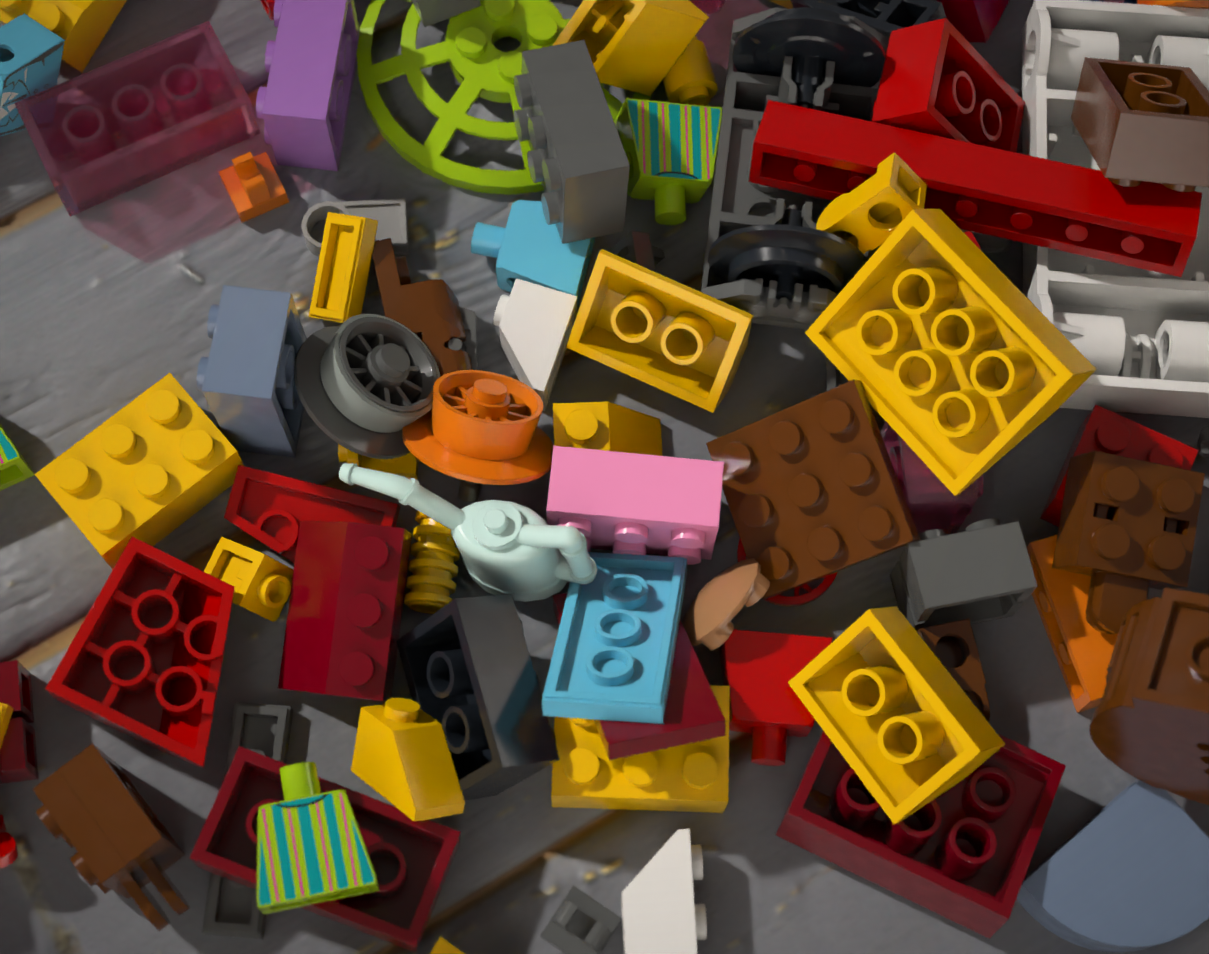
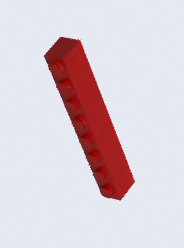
M768 100L753 143L749 182L834 200L844 193L851 192L876 174L878 164L895 152L927 184L924 209H941L960 229L1172 276L1182 277L1197 238L1202 192L1175 191L1165 187L1163 184L1141 181V184L1135 187L1121 186L1105 178L1100 170L773 100Z

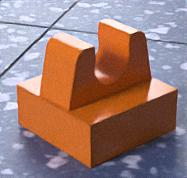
M250 151L231 159L232 166L218 171L242 223L289 203L287 193L267 152L253 157Z

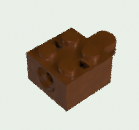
M1092 451L1070 458L1052 568L1091 576L1086 606V620L1095 630L1104 634H1118L1125 613L1135 604L1148 599L1149 588L1160 590L1164 589V587L1171 589L1188 587L1204 473L1099 451Z
M93 743L32 788L43 803L36 810L38 817L56 839L62 837L71 848L75 847L78 852L71 856L70 860L90 886L96 884L105 894L113 890L127 899L132 897L147 919L159 931L169 925L170 921L146 888L149 882H152L164 900L179 916L190 908L185 898L165 873V870L182 858L185 853L121 767Z

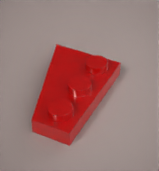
M238 465L224 518L295 563L300 521L354 522L396 527L401 507L396 503Z

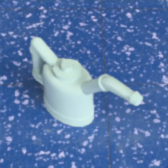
M344 463L339 470V479L350 486L356 484L397 498L400 504L404 506L408 504L449 528L472 580L488 593L493 595L512 594L513 600L516 601L542 600L560 592L568 581L587 585L594 580L597 574L596 563L590 558L587 550V540L577 528L573 526L548 525L544 518L528 507L510 501L486 500L474 502L460 509L419 485V481L415 478L408 479L397 474L358 467L356 463Z

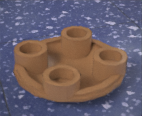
M754 558L742 560L721 571L696 595L682 621L692 646L703 643L710 650L721 646L734 629V625L730 621L740 612L744 605L747 607L754 605L767 592L770 581L760 573L761 565Z

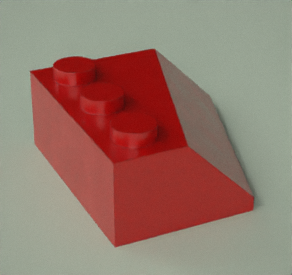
M132 536L45 690L55 700L150 747L204 768L235 587Z

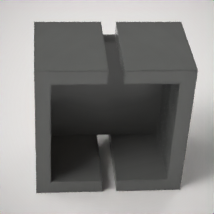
M996 518L977 521L968 525L966 532L945 535L942 529L919 533L921 540L907 543L899 557L900 561H897L890 574L898 608L916 631L920 628L968 618L972 625L1012 617L1023 605V601L1027 600L1038 587L1019 521L1000 525L999 519Z

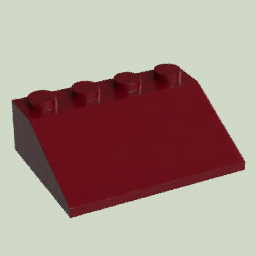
M823 730L775 835L990 939L1010 918L1066 765L998 734L1005 743L1002 748L965 779L901 822L894 824Z

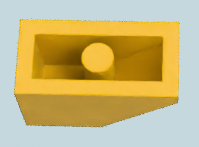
M608 401L553 403L554 446L663 456L661 419Z
M390 698L386 700L385 704L361 707L351 772L414 822L462 814L465 801L442 724L421 710L417 702L406 698Z

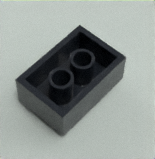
M512 594L455 598L396 641L412 700L420 705L421 710L442 724L464 801L496 796L560 760L556 747L555 733L550 726L548 716H543L539 679L532 665L524 637L523 624L518 617Z

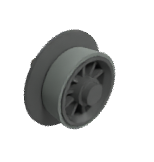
M359 314L347 319L341 326L322 328L311 334L303 342L296 354L294 381L299 398L313 421L338 444L366 457L393 459L410 453L402 438L403 427L411 424L432 409L433 386L440 377L437 363L427 346L417 335L401 323L376 314Z

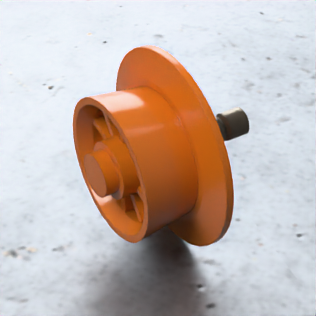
M460 370L442 375L435 381L433 386L432 409L411 424L404 426L402 430L405 446L418 460L436 471L461 479L458 497L466 502H476L479 500L482 484L514 485L530 482L549 472L552 464L554 444L548 435L537 427L544 407L541 397L528 385L514 378L494 372Z

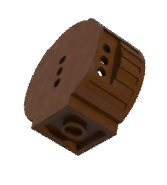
M1164 587L1161 598L1154 597L1135 604L1125 613L1107 668L1105 690L1101 703L1095 709L1090 723V736L1096 747L1105 757L1133 777L1152 787L1164 789L1181 797L1209 805V595Z

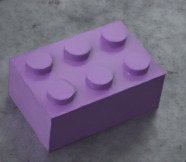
M275 0L274 25L278 30L276 40L268 41L265 51V69L269 73L267 87H259L256 99L257 118L263 119L265 123V144L272 146L277 165L338 171L357 64L356 53L359 26L354 0Z

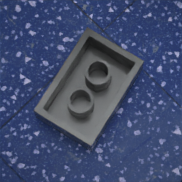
M585 40L523 51L522 74L514 76L515 93L521 108L514 111V122L520 142L528 141L531 149L527 153L531 178L534 183L542 182L545 193L541 194V202L547 224H556L562 244L624 231L630 164Z

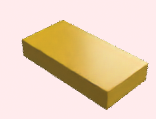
M327 212L308 317L344 323L347 319L362 313L378 226L377 220Z

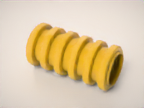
M416 511L415 521L420 525L414 528L413 537L418 542L411 546V554L415 556V559L409 561V571L413 573V576L407 578L406 587L411 592L405 594L404 604L412 610L434 614L453 600L449 595L455 593L456 583L451 578L456 577L458 574V566L453 562L459 560L460 551L455 547L456 543L451 536L449 528L420 511Z

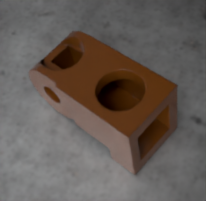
M970 619L920 628L916 631L989 723L990 706L984 685L986 680Z

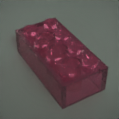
M209 21L14 103L51 182L70 217L261 133L252 103Z

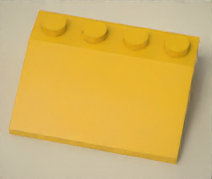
M912 209L805 332L848 381L853 379L861 381L870 405L954 496L962 493L1051 416L1097 370L941 209Z

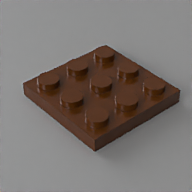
M853 379L706 443L712 461L724 462L722 489L747 559L754 558L761 565L760 573L770 581V586L762 599L777 596L903 547L907 543L921 540L860 380Z

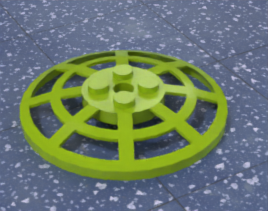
M371 0L359 31L356 53L358 77L368 113L385 140L401 157L423 173L455 187L479 193L504 195L544 191L542 182L534 183L531 178L527 153L531 149L528 141L520 142L515 122L487 121L469 116L467 113L478 97L493 102L511 103L513 115L515 110L521 109L515 93L514 76L522 74V52L552 46L570 19H563L561 13L550 0H480L481 6L448 18L450 21L447 27L446 41L416 49L417 32L421 19L412 4L402 29L401 54L372 65L371 46L374 26L386 0ZM506 36L514 37L521 43L516 50L502 52L494 47V43L498 39ZM449 62L454 76L461 84L449 103L442 100L430 87L421 69ZM406 74L408 83L418 100L431 114L438 118L423 145L412 138L392 117L380 96L378 84ZM600 83L612 118L615 120L623 103L604 89L603 83ZM635 92L632 99L651 100L653 93L648 96ZM456 130L484 139L519 140L525 169L511 171L480 169L454 162L443 157L442 154Z

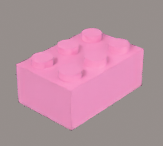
M553 446L546 509L547 524L577 528L587 540L588 552L592 548L613 550L614 554H655L668 557H683L687 559V565L699 564L701 559L711 560L719 528L724 462Z

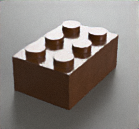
M1085 57L1071 120L1104 177L1112 183L1127 187L1139 186L1141 181L1162 183L1169 189L1181 192H1192L1196 189V186L1209 187V91L1190 67Z

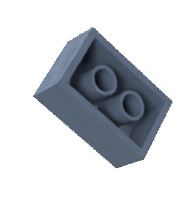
M223 285L219 305L213 304L209 311L207 332L208 337L212 338L209 357L203 356L199 361L197 388L203 392L207 400V408L213 412L217 420V428L223 432L224 436L237 451L295 458L304 406L299 398L294 381V362L299 348L307 338L292 294L289 292Z

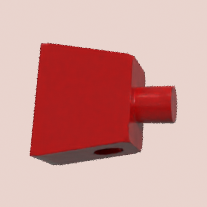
M733 629L729 638L719 647L723 686H730L729 730L753 733L752 763L765 766L785 765L787 736L807 737L809 735L815 718L788 682L832 643V638Z

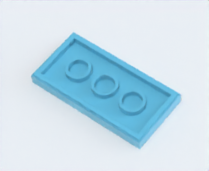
M588 552L590 558L596 563L597 574L594 580L587 585L574 582L569 584L542 697L543 716L663 724L687 578V559L683 557Z

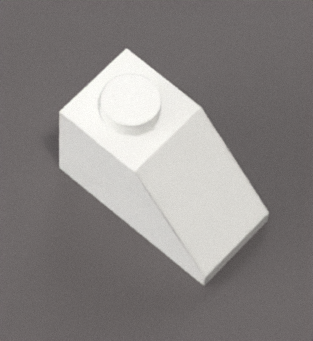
M516 278L510 296L502 294L498 301L493 325L499 326L501 347L519 381L538 393L543 401V411H545L577 316V296Z

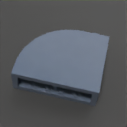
M1137 779L1025 876L1016 900L1043 927L1077 946L1113 953L1135 952L1152 948L1182 937L1207 919L1209 920V837L1166 790L1152 787Z

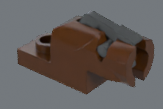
M391 238L375 241L372 255L385 317L401 323L422 340L437 363L440 377L454 371L478 370L475 312L460 307L453 291L442 279L411 283L406 257L394 256Z

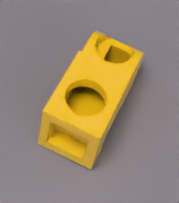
M894 152L878 164L876 174L851 192L844 193L830 202L819 216L816 229L847 240L863 254L869 250L872 251L883 244L912 209H924L927 184Z

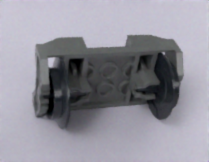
M775 7L733 21L700 292L752 314V323L808 330L868 261L869 251L863 254L847 240L816 229L819 216L833 200L749 182L754 139L768 100L872 122L873 106L877 99L886 59L888 37L854 16H845L820 8L802 7L786 9Z

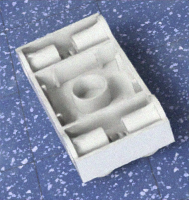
M1034 0L1022 30V99L1025 101L1022 118V154L1100 170L1071 120L1085 57L1190 67L1209 91V9L1086 0ZM1196 186L1194 190L1202 192L1197 238L1182 277L1023 243V294L1097 369L1059 408L1092 410L1096 404L1113 412L1209 418V187Z

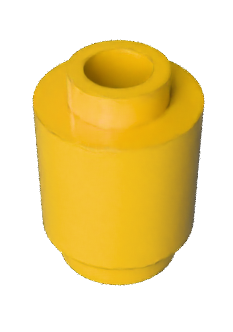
M697 36L694 37L662 80L668 101L671 103L707 106L711 98L717 93L718 86L705 45L697 39Z

